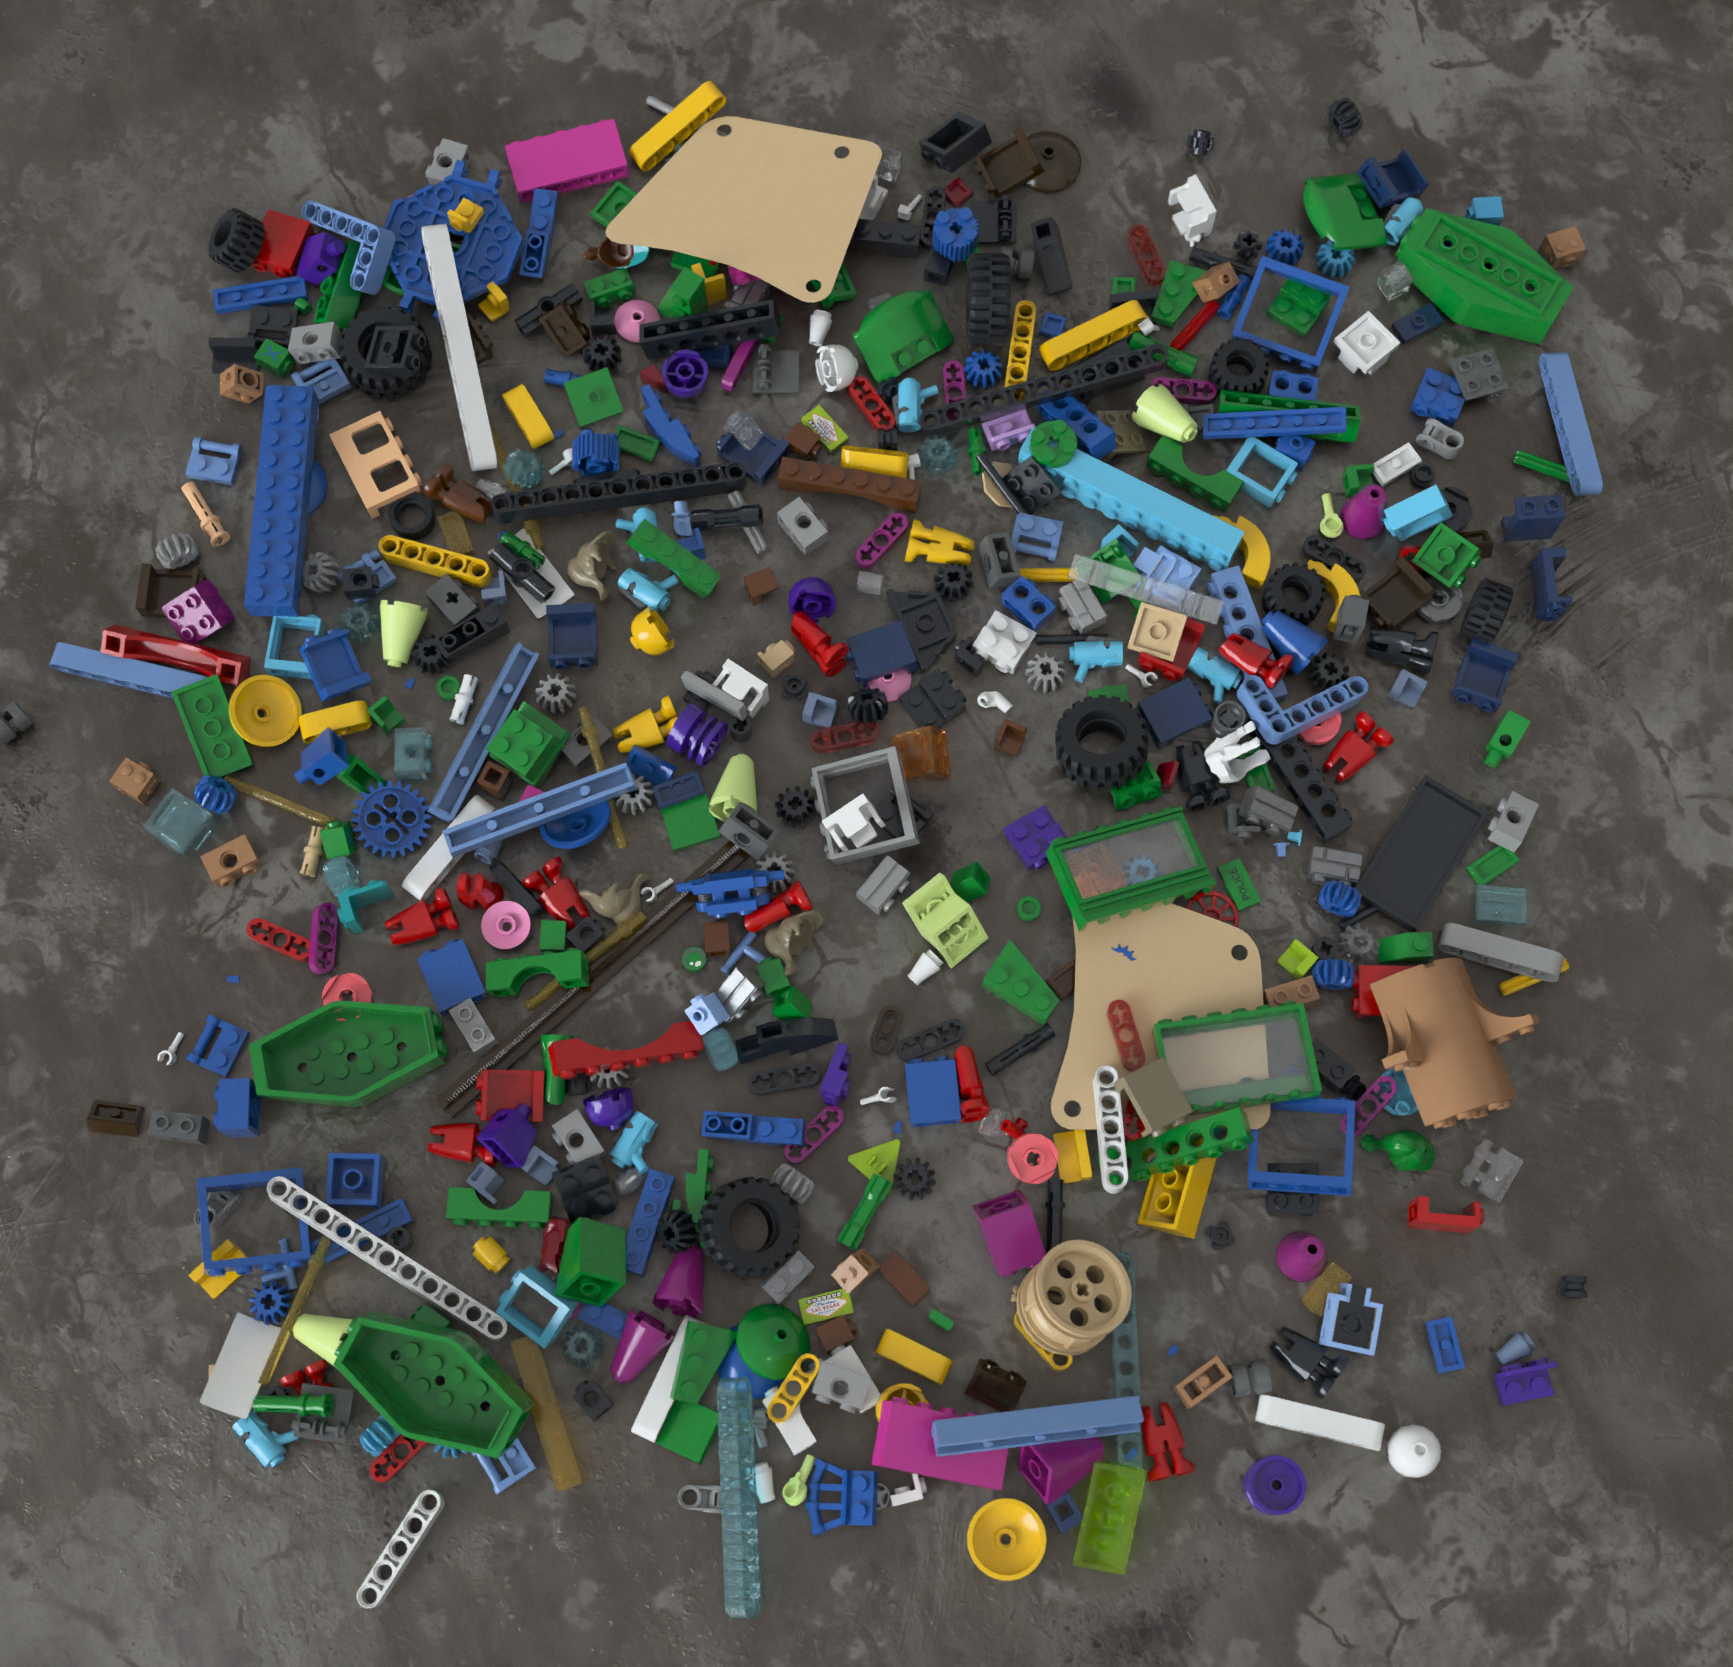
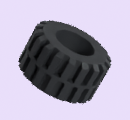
M238 208L228 210L219 219L212 231L208 246L211 260L235 273H241L249 268L257 258L263 245L265 236L263 222Z
M1238 338L1237 341L1229 339L1227 344L1223 342L1219 349L1215 350L1209 367L1208 378H1210L1209 382L1215 385L1217 389L1216 394L1220 393L1221 390L1253 394L1261 392L1270 369L1268 367L1270 364L1269 358H1266L1267 353L1265 350H1260L1261 345L1258 343L1256 345L1252 344L1253 340L1250 339L1246 342L1243 341V338ZM1240 364L1245 366L1251 374L1245 377L1235 376L1228 370L1227 366Z
M1287 563L1283 565L1282 569L1278 567L1274 574H1271L1263 592L1262 602H1265L1264 610L1272 611L1273 613L1278 610L1303 623L1305 626L1308 625L1311 620L1313 621L1317 617L1326 598V593H1324L1326 586L1321 584L1323 578L1321 575L1316 576L1317 571L1314 568L1312 570L1307 569L1309 565L1306 564L1300 567L1299 563H1293L1290 567ZM1288 587L1297 588L1304 593L1307 601L1301 604L1291 603L1284 598L1281 590Z
M1484 578L1477 586L1466 611L1461 627L1462 634L1487 643L1493 642L1503 625L1511 605L1513 588Z

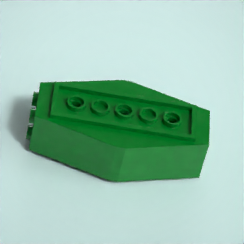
M1428 208L1425 209L1422 216L1417 214L1411 229L1404 235L1400 247L1395 254L1398 257L1395 267L1452 321L1463 326L1536 344L1542 342L1574 288L1526 242L1508 228ZM1444 242H1450L1452 246L1446 247ZM1487 263L1491 264L1492 269H1487L1484 265ZM1530 286L1533 291L1530 292L1525 287Z
M354 1001L330 1002L249 1045L256 1094L267 1101L343 1107L366 1106L446 1064L445 1056H448L446 1041L443 1042L440 1033L444 1032L442 1018L430 1007ZM344 1018L347 1021H339L336 1019ZM403 1042L406 1044V1049L400 1052L397 1046ZM351 1053H356L357 1059L354 1062L348 1060V1056ZM302 1063L307 1064L305 1072H300L298 1069Z
M375 1311L352 1320L347 1329V1332L350 1334L346 1341H342L337 1347L334 1354L337 1358L333 1365L398 1433L407 1438L494 1458L501 1457L511 1449L535 1402L471 1336L459 1330ZM394 1350L400 1352V1358L398 1360L392 1358V1352ZM438 1376L445 1378L444 1385L437 1383L436 1379ZM483 1401L489 1402V1411L482 1409L481 1404Z

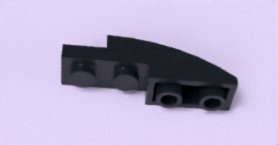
M803 1017L783 1019L755 1026L756 1034L735 1040L738 1059L741 1064L786 1049H789L790 1054L794 1055L839 1039L834 1019Z

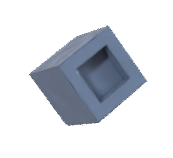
M498 570L499 577L492 578L491 584L481 590L485 607L493 603L496 606L509 604L507 582L503 570Z
M1402 669L1387 697L1413 709L1428 682Z
M809 692L802 713L803 722L830 729L837 710V700Z
M533 1146L528 1153L524 1166L520 1168L547 1186L553 1179L552 1172L559 1170L561 1165L545 1152Z
M481 1161L467 1178L466 1182L495 1205L498 1200L492 1195L504 1180L492 1168Z

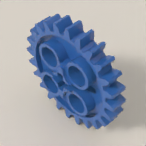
M388 780L387 786L384 787L379 781L378 789L375 790L370 785V794L361 792L364 800L355 801V804L360 808L352 809V813L358 816L351 819L352 824L358 825L353 829V833H361L357 841H366L364 844L365 850L372 846V855H375L379 850L382 851V858H385L386 854L390 853L392 859H395L396 852L405 857L406 849L414 853V844L419 847L422 846L419 838L427 839L428 835L423 830H430L431 825L425 823V821L431 820L432 817L424 813L427 812L429 806H422L426 798H417L418 789L412 793L410 792L411 784L401 788L400 780L396 786H392L391 780ZM388 797H393L397 800V805L393 808H388L384 805V800ZM376 804L379 805L390 817L395 815L396 823L406 829L408 834H404L394 822L386 823V815L374 806ZM411 813L415 816L416 820L412 824H406L402 820L403 815ZM370 815H377L380 817L381 822L378 825L372 826L367 822V818ZM389 831H395L399 834V839L395 842H390L386 839L385 835Z

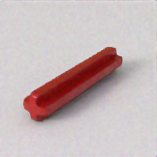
M1215 300L1208 301L1171 342L1170 347L1182 351L1215 315L1220 307L1219 303Z

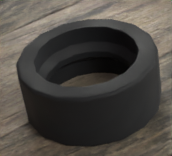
M410 493L393 501L389 507L388 516L390 524L397 535L404 539H421L428 535L434 527L436 518L432 505L426 497L419 493ZM418 505L425 510L426 517L420 525L407 528L399 523L398 515L405 507Z

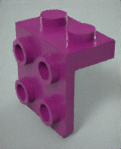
M209 578L162 607V611L182 641L194 644L235 619L230 608L224 603L218 594L217 588L211 583Z

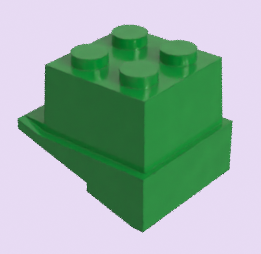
M523 701L518 711L515 709L512 711L486 750L489 751L488 755L535 788L540 789L551 771L553 763L568 740L570 733Z

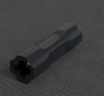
M760 504L715 510L699 509L692 510L690 513L691 528L693 530L699 528L700 531L737 526H762L764 522L763 509Z

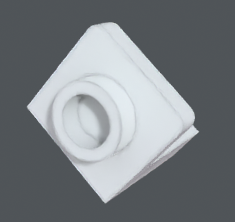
M912 1473L915 1490L910 1491L909 1486L894 1489L895 1495L890 1496L892 1507L923 1499L922 1493L927 1492L924 1478H918V1474Z

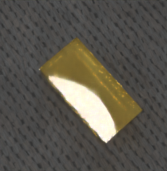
M452 511L437 517L449 551L467 556L475 553L460 513Z
M1331 1261L1300 1302L1318 1317H1322L1325 1311L1327 1294H1338L1340 1283H1349L1353 1277L1335 1262Z

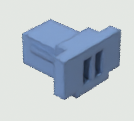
M1289 843L1273 844L1277 849V857L1286 856L1285 848Z

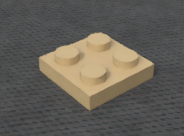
M1141 602L1127 648L1173 662L1188 616Z

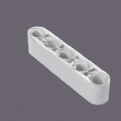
M476 795L468 802L448 828L491 813L497 809L482 797ZM442 834L407 875L402 887L420 901L426 900L464 854L452 858L445 836Z
M1102 1066L1097 1070L1093 1078L1103 1188L1111 1194H1116L1123 1190L1128 1181L1120 1092H1117L1113 1084L1119 1079L1117 1071L1113 1067ZM1107 1075L1112 1083L1108 1085L1103 1084L1099 1077ZM1110 1100L1114 1104V1108L1110 1110L1104 1108L1101 1101ZM1108 1124L1113 1125L1117 1133H1106L1104 1126ZM1110 1149L1117 1151L1119 1158L1116 1160L1110 1159L1106 1151ZM1109 1176H1119L1122 1181L1121 1184H1112L1109 1181Z
M689 1315L684 1317L631 1430L632 1433L653 1443L656 1442L675 1399L670 1398L687 1321L706 1324Z
M1260 1395L1255 1421L1377 1451L1381 1450L1385 1424L1268 1395Z
M426 1490L418 1496L359 1588L357 1600L362 1607L376 1608L384 1602L445 1505V1499L440 1492ZM429 1495H434L437 1499V1505L432 1510L427 1509L425 1506V1500ZM415 1518H419L422 1522V1528L418 1533L412 1532L410 1528L411 1521ZM400 1541L405 1542L407 1545V1552L404 1556H398L395 1551V1547ZM386 1564L392 1569V1575L387 1580L383 1579L380 1574L381 1568ZM369 1588H373L377 1592L376 1601L372 1604L365 1598Z

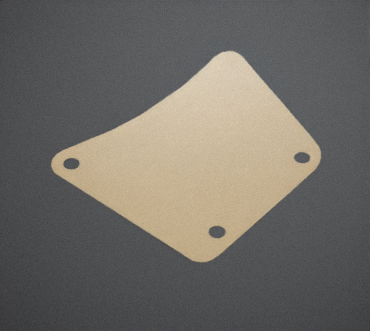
M725 116L716 118L705 123L609 223L606 228V236L611 241L619 244L673 250L723 263L754 275L801 301L818 302L825 299L832 291L880 163L882 150L877 144L861 139L741 117ZM729 125L732 131L728 136L722 137L717 134L718 127ZM841 146L847 147L850 151L849 155L843 159L837 158L834 154L835 150ZM818 280L821 282L820 290L809 292L806 289L807 282Z
M1082 873L1074 877L1082 899L1124 887L1091 874ZM1162 901L1155 903L1150 910L1142 912L1141 908H1137L1124 918H1120L1119 914L1111 916L1104 924H1098V921L1090 922L1083 931L1078 930L1073 918L1076 946L1074 1014L1067 1051L1051 1100L1052 1116L1060 1126L1069 1130L1097 1129L1093 1093V1078L1097 1070L1102 1066H1111L1117 1071L1118 1079L1158 1060L1152 1029L1159 1020L1172 1019L1173 1022L1180 1021L1183 1017L1196 1015L1197 1018L1207 1017V1014L1212 1012L1229 1014L1235 1009L1246 1008V1011H1250L1264 1005L1261 959L1258 948L1251 937L1243 930L1172 903L1164 905ZM1120 944L1121 948H1125L1128 945L1127 950L1129 952L1134 951L1132 958H1136V960L1131 961L1126 955L1123 956L1124 953H1118L1111 947L1115 949ZM1235 945H1243L1247 949L1248 955L1244 960L1239 961L1233 958L1231 950ZM1265 1025L1162 1039L1167 1064L1182 1091L1240 1083L1244 1077H1250L1254 1081L1269 1079ZM1107 1075L1099 1077L1103 1084L1108 1085L1112 1083ZM1125 1089L1120 1091L1122 1119L1129 1097ZM1110 1100L1101 1101L1104 1108L1109 1110L1114 1108V1104ZM1068 1101L1079 1103L1081 1112L1078 1116L1069 1117L1066 1115L1064 1106ZM1270 1104L1241 1108L1247 1114L1250 1129L1263 1127L1270 1117ZM1228 1110L1185 1116L1187 1121L1178 1126ZM1133 1117L1131 1125L1126 1126V1128L1136 1129L1135 1126L1138 1118ZM1108 1124L1104 1126V1129H1116L1113 1125ZM1169 1124L1165 1126V1128L1172 1129L1173 1126L1172 1124Z

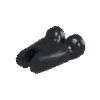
M1371 628L1369 638L1372 641L1367 643L1366 651L1376 657L1407 668L1409 664L1415 665L1423 673L1429 674L1439 632H1430L1425 639L1416 640V632Z
M1199 740L1192 742V749L1195 755L1193 757H1188L1184 745L1176 747V761L1179 762L1178 772L1184 792L1190 791V798L1185 804L1188 812L1204 810L1207 808L1208 803L1210 807H1215L1226 802L1231 797L1228 789L1217 788L1215 785L1220 778L1217 774L1211 772L1204 756L1205 749ZM1200 784L1205 788L1208 803L1200 790Z
M1283 1326L1278 1333L1290 1342L1293 1347L1289 1351L1276 1341H1272L1269 1349L1301 1381L1305 1382L1307 1379H1310L1315 1385L1316 1395L1323 1399L1335 1382L1331 1377L1337 1379L1348 1364L1349 1359L1345 1356L1330 1359L1324 1355L1327 1351L1325 1347ZM1316 1366H1320L1331 1377L1326 1376L1315 1369Z

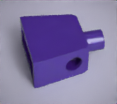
M327 232L307 237L297 275L317 286L338 269L341 254L345 251L344 243Z
M519 1104L516 1109L499 1110L477 1137L504 1167H523L534 1141L536 1129L527 1121L532 1110L525 1104Z

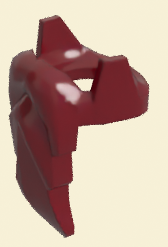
M551 1218L544 1229V1241L541 1249L542 1256L539 1265V1271L542 1273L548 1269L553 1273H559L560 1255L563 1253L567 1230L571 1227L570 1223L563 1218Z

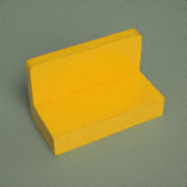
M700 263L691 265L692 272L703 277L705 280L707 305L727 299L724 274L705 278Z
M1085 1129L1055 1133L1053 1141L1058 1151L1057 1166L1059 1178L1064 1180L1063 1184L1091 1180L1093 1176Z
M229 1239L212 1253V1261L247 1257ZM203 1262L189 1274V1277L195 1283L200 1284L213 1299L220 1296L241 1276L236 1271L226 1272V1275L223 1277H210V1274L204 1275Z

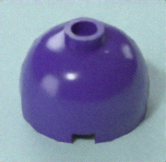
M678 350L674 352L673 356L664 361L662 367L663 381L668 390L675 396L681 398L694 397L706 388L709 378L708 365L700 357V354L695 351Z
M807 577L797 581L789 592V611L793 615L797 611H803L814 622H819L818 618L825 615L827 619L836 609V598L832 587L824 579L818 577Z
M620 1087L603 1091L601 1095L597 1096V1099L595 1094L583 1100V1105L592 1123L599 1127L608 1126V1130H616L623 1127L622 1122L630 1118L634 1111L635 1102L632 1088Z

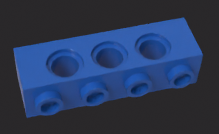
M1050 388L1043 392L1042 395L1047 394ZM1073 396L1037 406L1038 414L1044 420H1062L1074 431L1077 437V448L1080 451L1100 460L1117 448L1115 441L1116 433L1113 428L1102 423L1097 414H1092L1087 410L1083 402L1077 401Z
M650 1169L626 1238V1272L644 1278L659 1233L655 1229L659 1226L658 1219L666 1213L676 1183V1179L672 1175Z

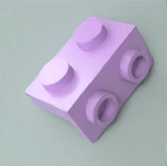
M1026 409L982 423V430L991 451L997 449L1002 451L1009 448L1012 444L1024 443L1031 429L1036 428L1035 424L1031 423Z

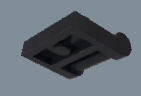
M252 305L247 338H256L259 345H262L267 338L288 349L292 328L298 327L300 312L295 309ZM258 331L286 333L288 335L286 339L258 336Z
M893 786L875 809L885 824L882 828L892 837L899 838L905 836L899 808L892 803L897 798ZM910 797L913 812L920 817L916 823L919 834L932 819L934 813L929 809L925 810Z

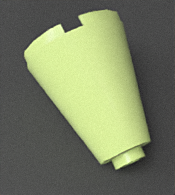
M1158 384L1159 386L1155 387L1153 385L1143 392L1136 403L1138 406L1137 413L1133 411V422L1140 427L1182 443L1195 438L1197 435V423L1165 386Z
M381 600L380 616L383 660L388 661L387 665L402 667V663H408L415 642L428 615V608L421 610L419 605L394 601V605H387L388 600Z
M737 754L730 758L709 802V812L721 821L727 820L739 802H742L757 813L754 762L745 754Z
M303 1314L294 1321L292 1331L297 1340L333 1365L337 1358L334 1355L339 1344L342 1341L345 1342L350 1334L347 1332V1329L353 1319Z

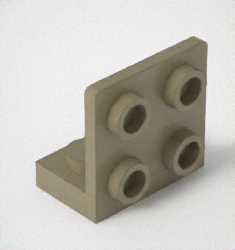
M1130 410L1094 412L1099 416L1102 423L1106 426H1111L1116 433L1115 441L1117 448L1100 459V461L1107 463L1116 454L1143 453L1146 450L1138 427L1133 422Z

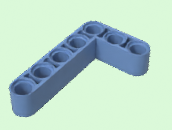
M310 200L305 202L302 207L303 219L361 242L350 277V285L356 291L370 295L377 294L381 288L395 243L394 233L389 229L330 206Z
M1250 675L1244 679L1237 690V698L1263 738L1270 744H1279L1357 705L1367 693L1368 683L1364 678L1354 676L1283 711L1263 680L1256 675Z

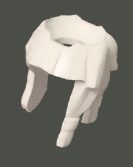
M1253 721L1248 722L1223 738L1216 737V740L1206 748L1204 753L1206 762L1210 766L1211 772L1217 774L1220 778V783L1239 782L1248 771L1267 763L1271 759L1266 749H1259L1253 755L1243 760L1236 759L1241 754L1260 746L1261 742L1257 737L1242 745L1237 744L1240 738L1256 729Z

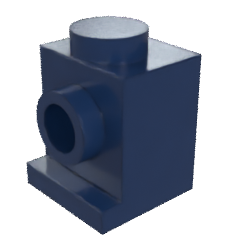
M1069 1492L1061 1495L1053 1503L1045 1505L1061 1534L1085 1520ZM1061 1505L1066 1506L1068 1510L1064 1516L1058 1513V1508Z

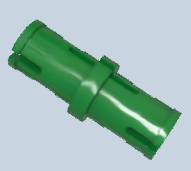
M975 427L968 429L970 443L968 454L972 460V474L978 476V471H980V476L985 471L976 460V457L982 452L984 455L987 453L986 447L983 445V431L980 427H977V432H975Z
M506 531L508 537L505 534L502 535L500 543L504 542L521 558L530 560L535 569L540 568L538 563L541 566L544 564L546 557L534 550L529 542L522 541L512 534L511 531Z

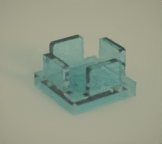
M171 788L143 825V828L176 853L185 855L190 847L197 850L209 835L210 830L207 824L213 815Z

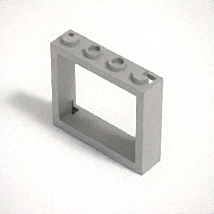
M896 746L811 768L813 776L810 783L813 791L816 790L818 799H815V807L818 814L821 813L822 820L833 814L825 779L888 762L890 765L905 836L848 850L844 853L840 851L839 846L824 824L819 822L822 836H826L827 840L824 850L827 853V858L831 859L835 865L920 844L901 754Z

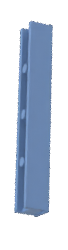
M519 642L509 654L427 812L448 823L454 819L489 752L486 748L505 722L540 655L537 652L533 653L524 648L523 644Z
M625 762L442 830L451 856L454 858L634 791L637 787L629 766Z
M1139 1396L935 1420L932 1424L931 1436H933L936 1455L941 1457L1140 1432L1139 1423L1143 1422L1144 1418L1139 1403Z

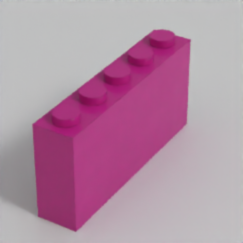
M614 119L600 120L598 123L580 125L574 129L559 130L553 134L536 136L529 140L515 141L505 145L520 204L533 201L535 188L557 191L558 194L629 177L627 161Z
M893 1397L892 1401H883L871 1465L988 1489L1002 1490L1008 1448L937 1457L933 1436H931L933 1421L976 1416L979 1414L964 1412V1416L955 1415V1409L941 1407L940 1411L932 1410V1404L917 1402L916 1406L908 1405V1399Z

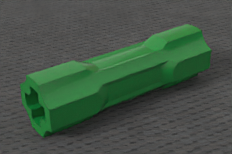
M1134 332L1129 343L1132 351L1154 344L1164 345L1168 350L1167 366L1184 375L1192 376L1199 357L1155 341L1152 337L1145 336L1141 332ZM1155 353L1151 358L1159 362L1164 359V356L1160 353Z
M875 1173L873 1174L852 1218L844 1225L839 1234L838 1242L854 1251L857 1250L865 1236L866 1227L878 1206L885 1200L893 1183Z

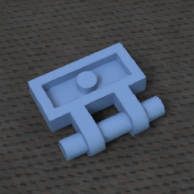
M376 549L369 554L367 552L361 555V559L355 563L342 567L343 569L371 566L374 574H378L380 588L376 589V594L397 582V578L384 560L377 564L374 563V561L381 557ZM342 571L338 573L340 577L337 578L342 582ZM367 580L359 581L356 586H363ZM370 598L355 599L353 601L359 606Z

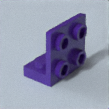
M1548 1358L1526 1362L1525 1368L1523 1363L1501 1367L1502 1373L1494 1375L1501 1405L1554 1395L1548 1369L1558 1367L1557 1361L1549 1363Z

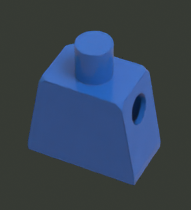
M328 727L302 751L300 755L302 767L294 773V776L301 784H305L308 780L312 779L316 784L322 785L349 766L346 742Z

